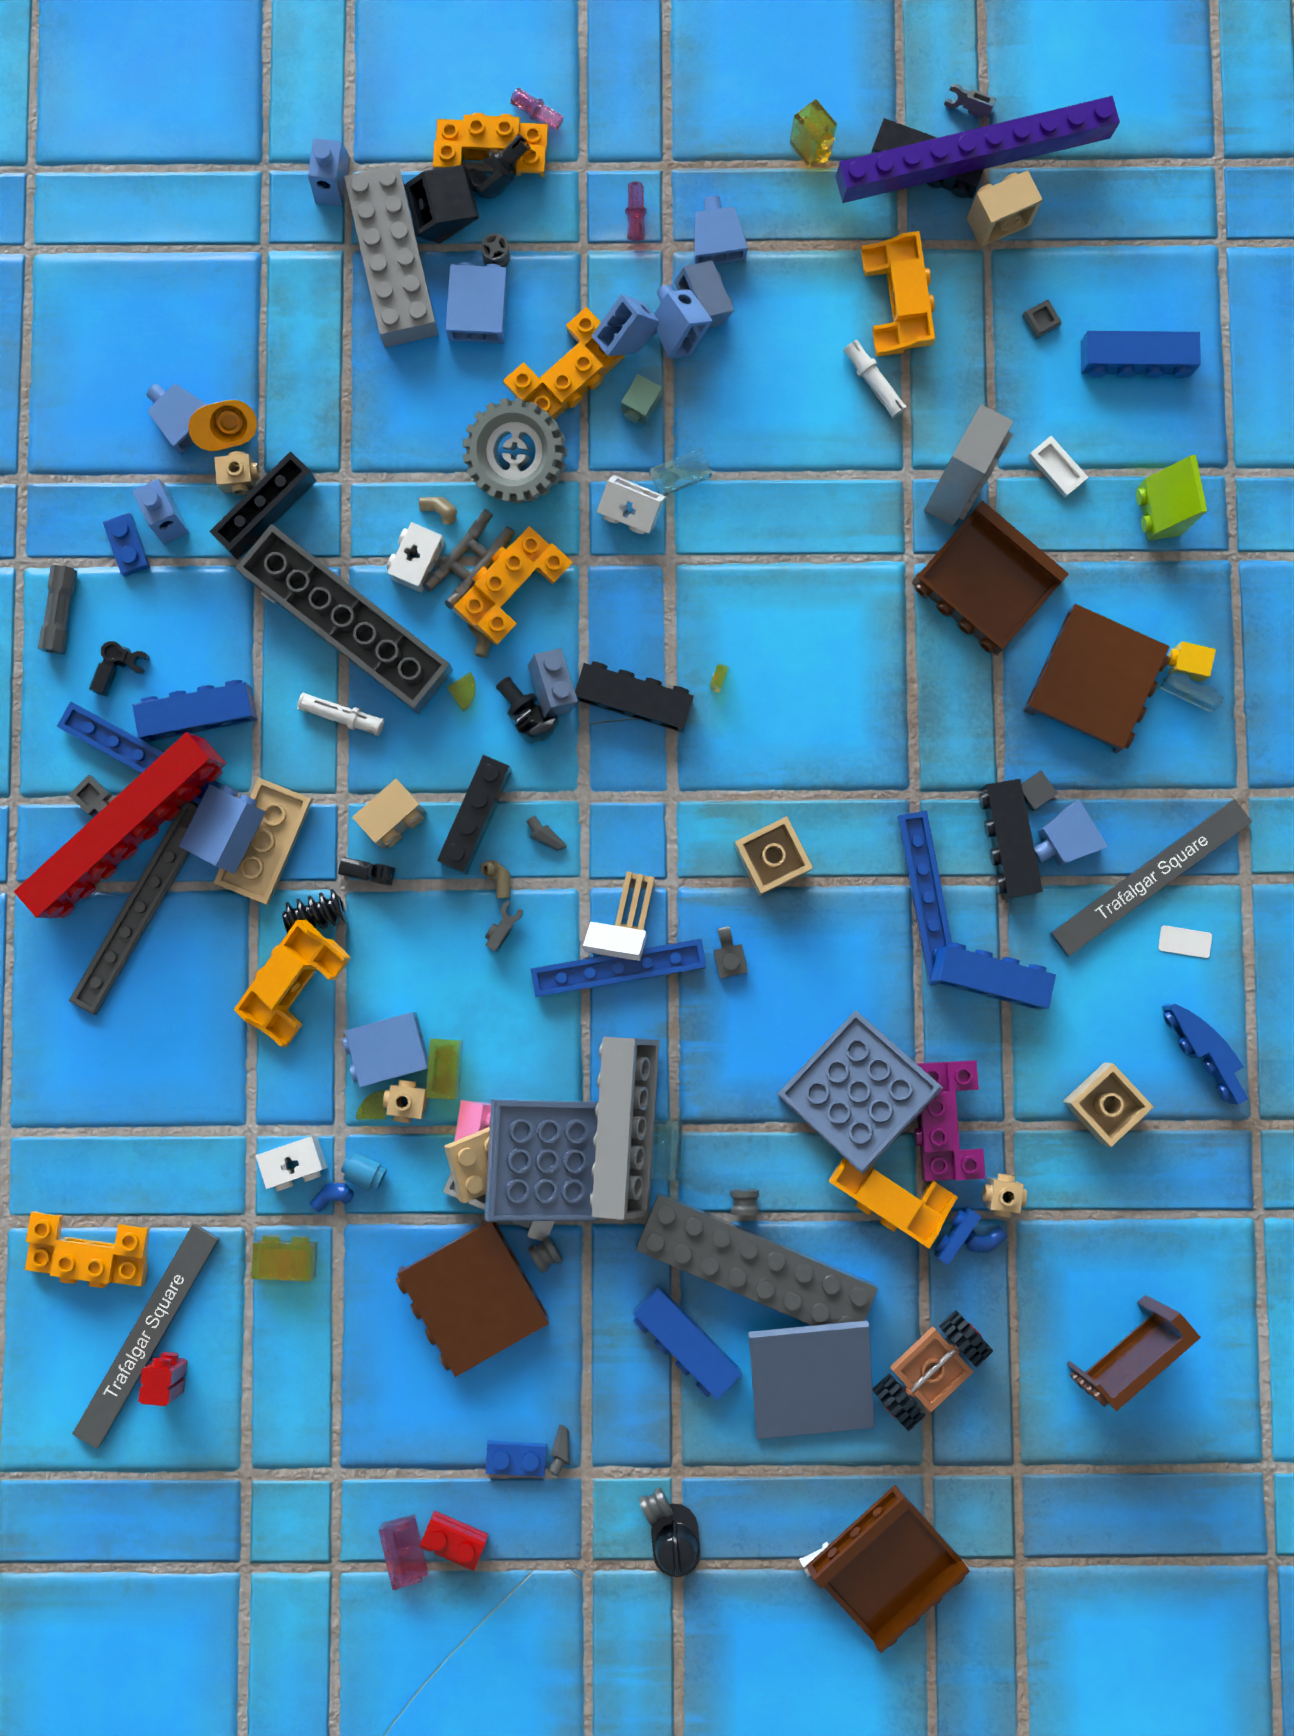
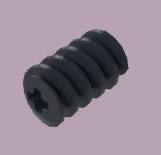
M334 889L330 890L329 899L320 892L318 902H315L311 895L308 896V905H304L300 898L297 899L296 908H293L289 902H286L285 911L282 914L287 933L296 920H307L316 929L317 923L322 929H327L328 921L333 926L339 925L340 918L344 923L348 921L341 897L337 895Z

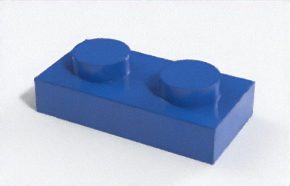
M126 513L104 521L103 525L121 575L125 577L150 568L133 516L130 513Z
M968 1207L964 1211L959 1210L951 1221L953 1227L948 1235L943 1234L935 1244L934 1248L937 1251L934 1256L949 1265L981 1216Z
M488 1441L485 1474L545 1477L547 1444Z

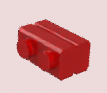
M163 1352L161 1357L153 1358L152 1363L142 1369L140 1383L143 1386L139 1390L138 1402L146 1405L166 1406L181 1395L185 1387V1378L183 1376L186 1374L187 1360L179 1358V1354L174 1352Z
M434 1510L419 1547L429 1552L434 1551V1554L474 1571L485 1546L488 1533Z

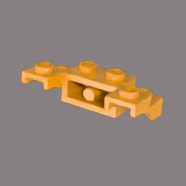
M473 113L472 115L464 114L463 120L437 119L433 169L462 165L463 155L464 160L483 161L484 158H490L489 151L492 148L502 151L517 134H520L526 139L531 148L516 162L517 176H521V173H538L541 177H545L549 135L548 124L520 123L519 117H514L510 114L487 116L483 113Z
M920 231L902 233L886 241L862 245L861 257L864 277L886 274L893 322L875 325L872 328L876 357L904 353L905 349L933 346L935 332L932 312H934L935 303L933 295H929L928 292L931 276L929 268H925Z
M585 307L566 324V330L578 342L575 347L540 378L523 362L503 380V383L515 398L537 404L555 420L568 407L574 408L582 400V395L587 390L597 388L603 381V376L624 359L625 354L616 356L606 355L592 338V334L601 322Z
M530 526L507 549L502 546L492 556L491 559L494 563L488 570L483 566L472 579L476 583L452 609L463 621L484 634L496 646L517 624L501 607L535 570L553 585L573 563L553 543L549 545Z
M296 920L282 942L272 950L271 957L265 966L257 971L255 980L233 1010L245 1022L267 1034L280 1047H287L303 1025L288 1010L316 970L320 971L328 980H335L351 957L333 939H326L307 920Z
M843 1157L828 1181L857 1200L855 1206L869 1216L872 1211L882 1217L880 1220L882 1225L893 1232L899 1228L930 1249L958 1197L935 1181H931L920 1199H918L873 1169L874 1164L862 1175Z
M38 1211L30 1213L26 1242H29L25 1270L49 1273L50 1276L60 1277L59 1282L73 1284L77 1283L78 1280L89 1281L88 1286L104 1288L109 1283L140 1287L146 1284L149 1267L148 1239L150 1227L143 1228L122 1223L118 1224L115 1244L71 1237L61 1238L63 1215L45 1214Z

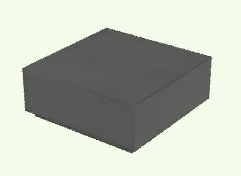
M1049 300L1025 311L1022 315L1035 339L1057 329L1062 324Z
M1039 771L1022 783L1024 799L1032 811L1058 794L1042 771Z

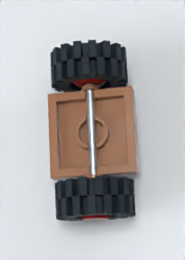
M956 1310L939 1325L941 1330L955 1345L952 1343L949 1345L932 1326L890 1366L891 1370L906 1386L903 1388L889 1373L872 1389L885 1408L908 1431L926 1416V1413L912 1397L916 1396L932 1412L974 1372L958 1355L962 1352L975 1367H978L993 1352L992 1348L983 1340L981 1334Z

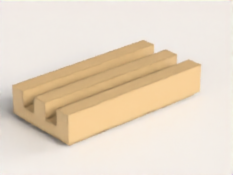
M626 872L615 926L638 930L644 929L655 877ZM631 879L636 880L632 903L627 924H623L622 918ZM643 881L647 882V888L639 924L636 927L632 925Z

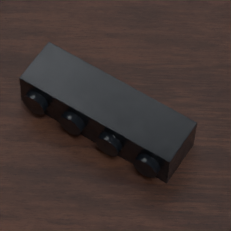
M884 118L871 154L938 137ZM984 168L927 184L933 188L950 190L955 196L960 198H973Z
M290 451L209 532L238 560L263 535L271 524L273 525L317 480L311 470Z
M592 661L591 665L583 664L575 690L579 702L675 731L684 732L694 695L689 694L690 691L680 686H673V689L662 686L661 681L653 678H646L645 681L634 678V673L619 669L618 673L607 670V665Z
M482 756L437 859L440 864L466 875L468 874L511 775L512 769L509 765L488 756Z
M1021 779L986 784L981 788L982 793H979L978 797L982 810L985 809L987 821H984V830L987 838L991 837L993 849H990L989 853L992 865L997 867L998 877H995L997 893L1002 894V898L1005 900L1043 892Z

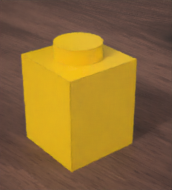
M1182 641L1169 651L1167 665L1170 668L1168 675L1198 682L1206 680L1211 675L1216 649Z

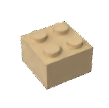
M1027 170L1020 174L1014 172L1006 176L1002 182L995 185L987 184L977 191L967 216V221L980 247H984L1031 226L1043 199L1029 171Z
M395 779L352 818L375 844L385 849L387 846L389 848L395 846L403 838L401 834L408 827L413 829L424 820L422 815L426 810Z
M787 816L735 841L733 845L758 896L813 869Z
M1103 1063L1062 1101L1102 1145L1112 1147L1154 1108L1114 1063Z

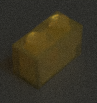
M817 99L794 115L790 145L809 168L817 163H824L831 156L837 123Z
M430 1039L426 1098L453 1100L459 1098L463 1040Z
M263 1235L262 1240L253 1243L251 1279L313 1280L316 1277L318 1242H309L308 1236H292L291 1241L280 1240L279 1235Z

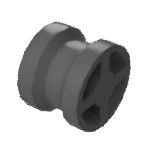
M494 233L489 234L483 239L481 250L484 263L486 265L497 264L501 267L507 266L510 261V252L506 238Z
M730 1190V1197L733 1199L731 1215L748 1216L760 1214V1208L757 1206L756 1201L759 1197V1190Z
M550 1236L543 1238L541 1244L532 1245L528 1248L532 1259L542 1273L546 1272L551 1264H559L563 1261L558 1248Z
M661 1487L655 1489L654 1493L650 1496L643 1495L639 1497L641 1508L651 1526L657 1524L658 1519L662 1517L669 1518L673 1515L671 1506Z

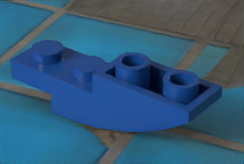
M1177 1004L1162 1006L1165 1012L1163 1018L1168 1027L1176 1031L1179 1037L1177 1043L1181 1051L1185 1055H1189L1190 1058H1200L1203 1056L1202 1065L1210 1076L1213 1075L1218 1083L1216 1089L1220 1097L1225 1102L1228 1101L1229 1104L1237 1105L1248 1100L1234 1074L1244 1067L1227 1042L1209 1024L1191 1011Z

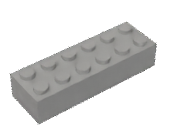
M399 164L344 176L379 334L384 347L438 336V329Z
M982 404L979 406L923 511L951 526H954L958 518L964 520L1013 436V433L1008 431L1013 423L1012 420Z
M603 1037L599 1048L601 1072L597 1079L599 1102L595 1109V1115L598 1119L597 1132L593 1140L596 1152L595 1162L592 1166L594 1185L590 1196L592 1217L628 1220L649 1216L659 1040Z

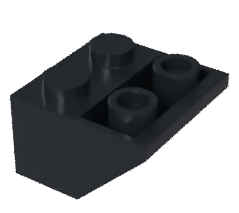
M464 165L426 170L404 184L418 237L440 244L480 218L467 167Z

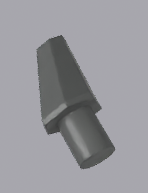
M536 816L526 821L533 832L529 836L531 839L557 851L567 847L548 825L542 826Z
M560 1424L550 1454L554 1459L548 1472L555 1476L560 1475L564 1464L570 1465L569 1430Z

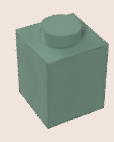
M637 374L621 401V412L624 413V417L637 424L640 422L646 425L662 398V387Z

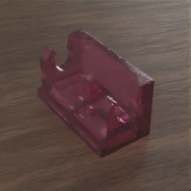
M415 1514L383 1522L379 1529L392 1590L423 1581L422 1577L428 1575V1569L423 1549L419 1547L421 1539Z

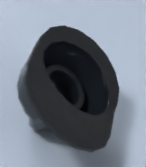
M672 1503L670 1506L673 1515L669 1518L662 1517L658 1519L657 1524L651 1527L653 1557L656 1566L661 1572L668 1576L681 1577L691 1573L699 1563V1530L696 1517L691 1510L682 1504Z

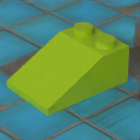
M1196 455L1188 456L1145 478L1137 487L1136 502L1138 506H1141L1143 513L1141 527L1142 531L1147 533L1148 541L1181 536L1207 512Z

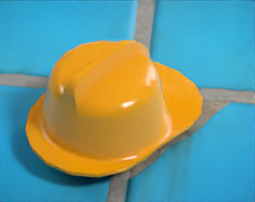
M225 400L205 405L192 414L188 424L189 435L198 447L207 451H218L242 445L255 435L257 417L251 407L239 400Z

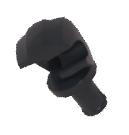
M517 134L502 151L497 148H492L489 151L490 158H484L483 161L493 168L491 176H487L475 168L467 169L472 190L479 197L485 199L497 197L514 180L516 175L514 164L531 148L526 139Z
M510 676L497 684L496 689L499 690L511 705L507 715L510 717L515 729L527 743L533 744L538 741H544L553 734L554 729L559 724L558 717L544 718L540 706L534 704L537 697L533 693L524 695Z

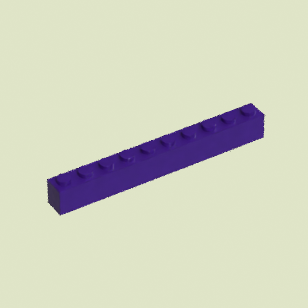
M1113 96L843 160L839 162L835 178L842 203L950 178L951 176L983 168L987 169L1110 139L1120 120Z

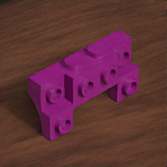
M977 1060L916 1063L943 1087V1090L919 1114L918 1128H914L915 1145L920 1146L922 1180L986 1179L983 1149H960L955 1091L979 1090Z

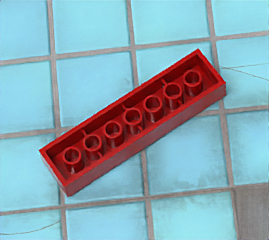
M186 732L13 892L36 918L67 917L74 911L75 903L81 898L89 897L96 890L95 885L101 879L105 880L117 871L116 866L123 859L128 860L137 853V846L144 840L148 841L159 832L158 827L165 820L170 821L175 818L181 811L179 808L186 801L190 802L198 797L202 792L200 788L208 781L216 780L222 774V768L227 763L205 738Z

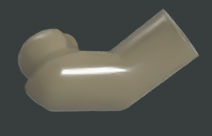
M419 497L420 511H437L442 516L441 521L444 524H454L456 522L455 514H457V509L446 498Z
M467 623L468 628L478 640L474 655L487 658L492 641Z
M495 860L485 861L481 865V873L496 883V898H511L510 872Z

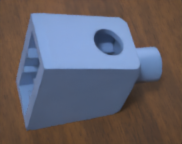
M317 138L313 140L308 178L314 201L317 204L343 207L346 187L344 176L348 173L350 156L340 141ZM326 182H328L331 186L325 187L327 185Z
M719 196L705 198V211L695 213L694 264L711 260L714 265L746 260L748 246L735 208H721Z
M670 284L664 285L657 290V296L661 303L654 314L659 320L656 330L668 359L691 356L712 323V319L691 290L674 291Z
M621 294L592 334V338L607 356L636 353L642 348L649 337H653L657 333L656 328L659 325V320L645 303Z
M154 384L146 393V396L154 403L148 409V413L176 451L182 455L194 443L188 429L190 418L197 409L207 404L177 384L172 385L167 391L159 384Z
M156 479L132 491L149 527L164 545L190 533L168 487L162 481ZM172 521L169 526L162 527L164 522Z
M1079 799L1068 805L1038 831L1043 842L1035 846L1034 850L1036 860L1039 863L1053 857L1058 866L1100 851L1108 847Z

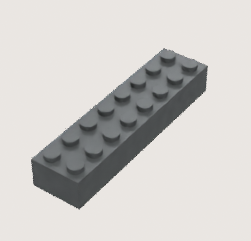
M272 524L235 567L246 580L417 714L421 712L454 671L450 663Z
M660 1192L656 1196L636 1245V1251L812 1326L865 1321L878 1289L870 1281Z

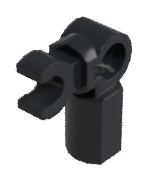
M115 641L104 643L100 651L103 661L98 663L89 690L108 697L117 673L116 665L122 667L128 665L135 673L144 674L145 671L136 666V661L140 658L149 660L150 657L142 651L131 653L129 648L123 647Z
M342 857L338 874L369 881V878H371V882L392 886L396 868L378 863L373 865L370 862Z

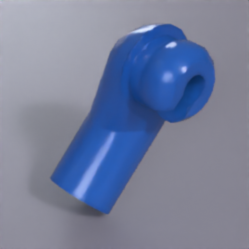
M328 1183L309 1204L316 1211L321 1212L330 1201H341L343 1204L349 1203L354 1197V1192L345 1183Z
M998 1225L987 1236L977 1235L972 1230L964 1243L967 1244V1249L972 1252L988 1253L1008 1238V1235Z

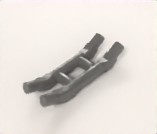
M483 509L477 520L474 521L467 531V534L445 561L423 583V588L431 592L446 579L450 571L460 577L463 581L445 600V605L449 609H453L476 583L472 579L483 566L487 570L494 562L491 559L492 556L502 546L506 548L515 533L512 528L506 526L489 550L478 543L476 540L484 532L486 525L493 516L487 509ZM468 549L481 558L480 562L471 572L458 563Z

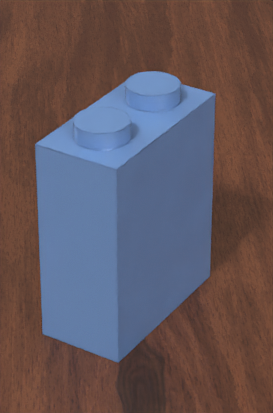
M461 262L458 265L450 264L446 333L449 341L504 344L508 275L505 267L497 264L474 266L467 262Z
M209 784L179 847L216 867L235 874L266 811L256 807L258 801L244 794H241L240 798H238L239 791L223 784L221 789Z
M416 1012L345 1030L346 1037L342 1039L346 1054H351L353 1065L350 1066V1073L353 1082H358L359 1087L431 1068Z

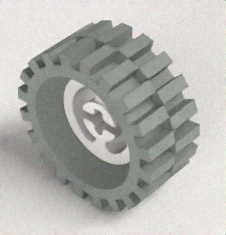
M508 398L500 399L499 404L495 405L491 402L486 405L487 410L484 413L478 411L474 416L477 419L474 425L469 424L466 429L469 432L468 439L463 438V447L466 448L463 460L464 463L468 464L469 469L467 472L476 481L475 484L487 492V494L499 500L515 504L523 503V501L532 502L538 500V496L548 494L550 492L549 488L553 484L557 485L560 481L558 476L561 471L564 472L566 467L564 463V457H567V448L564 447V441L566 440L557 422L537 404L531 401L528 403L519 398H515V401H510ZM509 434H512V437L506 440L502 446L506 450H515L517 445L523 451H530L529 446L523 442L524 435H529L534 441L536 448L533 463L524 471H521V467L530 460V457L525 454H519L517 459H515L509 453H502L503 458L510 464L508 470L502 468L497 456L498 446L502 439Z

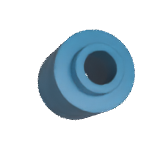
M356 1152L353 1157H346L341 1168V1172L345 1174L344 1180L367 1190L371 1188L378 1190L387 1171L386 1168L381 1166L380 1162Z

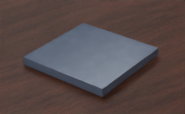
M855 1010L777 1095L864 1175L943 1090V1087Z
M491 1099L485 1221H599V1217H592V1208L590 1207V1196L594 1185L592 1166L595 1162L596 1152L593 1140L597 1132L598 1120L595 1115V1109L598 1102Z
M868 1321L748 1332L757 1439L874 1428Z

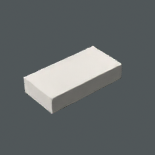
M1052 436L1046 439L1028 456L1064 498L1088 479V476Z
M590 922L583 944L584 952L640 961L647 934L644 930Z

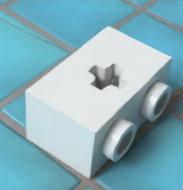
M613 475L607 481L597 512L602 514L603 518L609 522H622L629 525V529L639 534H645L646 532L649 534L655 527L666 496ZM628 502L633 503L632 508L634 510L632 512L628 511Z
M411 522L408 529L404 528L398 540L400 547L396 554L390 556L386 569L391 580L422 593L424 590L423 583L430 577L445 545V541L442 535ZM416 552H418L419 558H413L410 561L409 555L415 556Z
M317 1135L255 1155L266 1189L275 1186L276 1192L292 1187V1180L303 1177L304 1182L321 1177L320 1171L328 1168ZM291 1160H298L299 1166L288 1169L286 1163H289Z

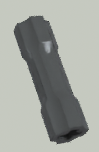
M59 565L50 566L46 611L38 643V649L43 652L65 654L69 610L77 578V571L74 568Z

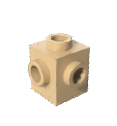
M234 451L230 452L228 456L214 457L216 482L223 493L232 492L234 495L248 494L257 485L256 480H260L259 465L252 460L249 454Z
M399 1080L398 1085H390V1090H385L383 1097V1107L387 1108L386 1115H393V1121L411 1123V1118H425L429 1089L416 1087L415 1081ZM403 1096L408 1100L407 1106L402 1103Z
M998 1174L997 1178H987V1184L983 1186L982 1201L985 1202V1207L994 1210L993 1215L1011 1218V1213L1020 1214L1021 1207H1025L1027 1191L1023 1189V1183L1015 1181L1016 1176ZM1009 1191L1008 1202H1004L1003 1194Z

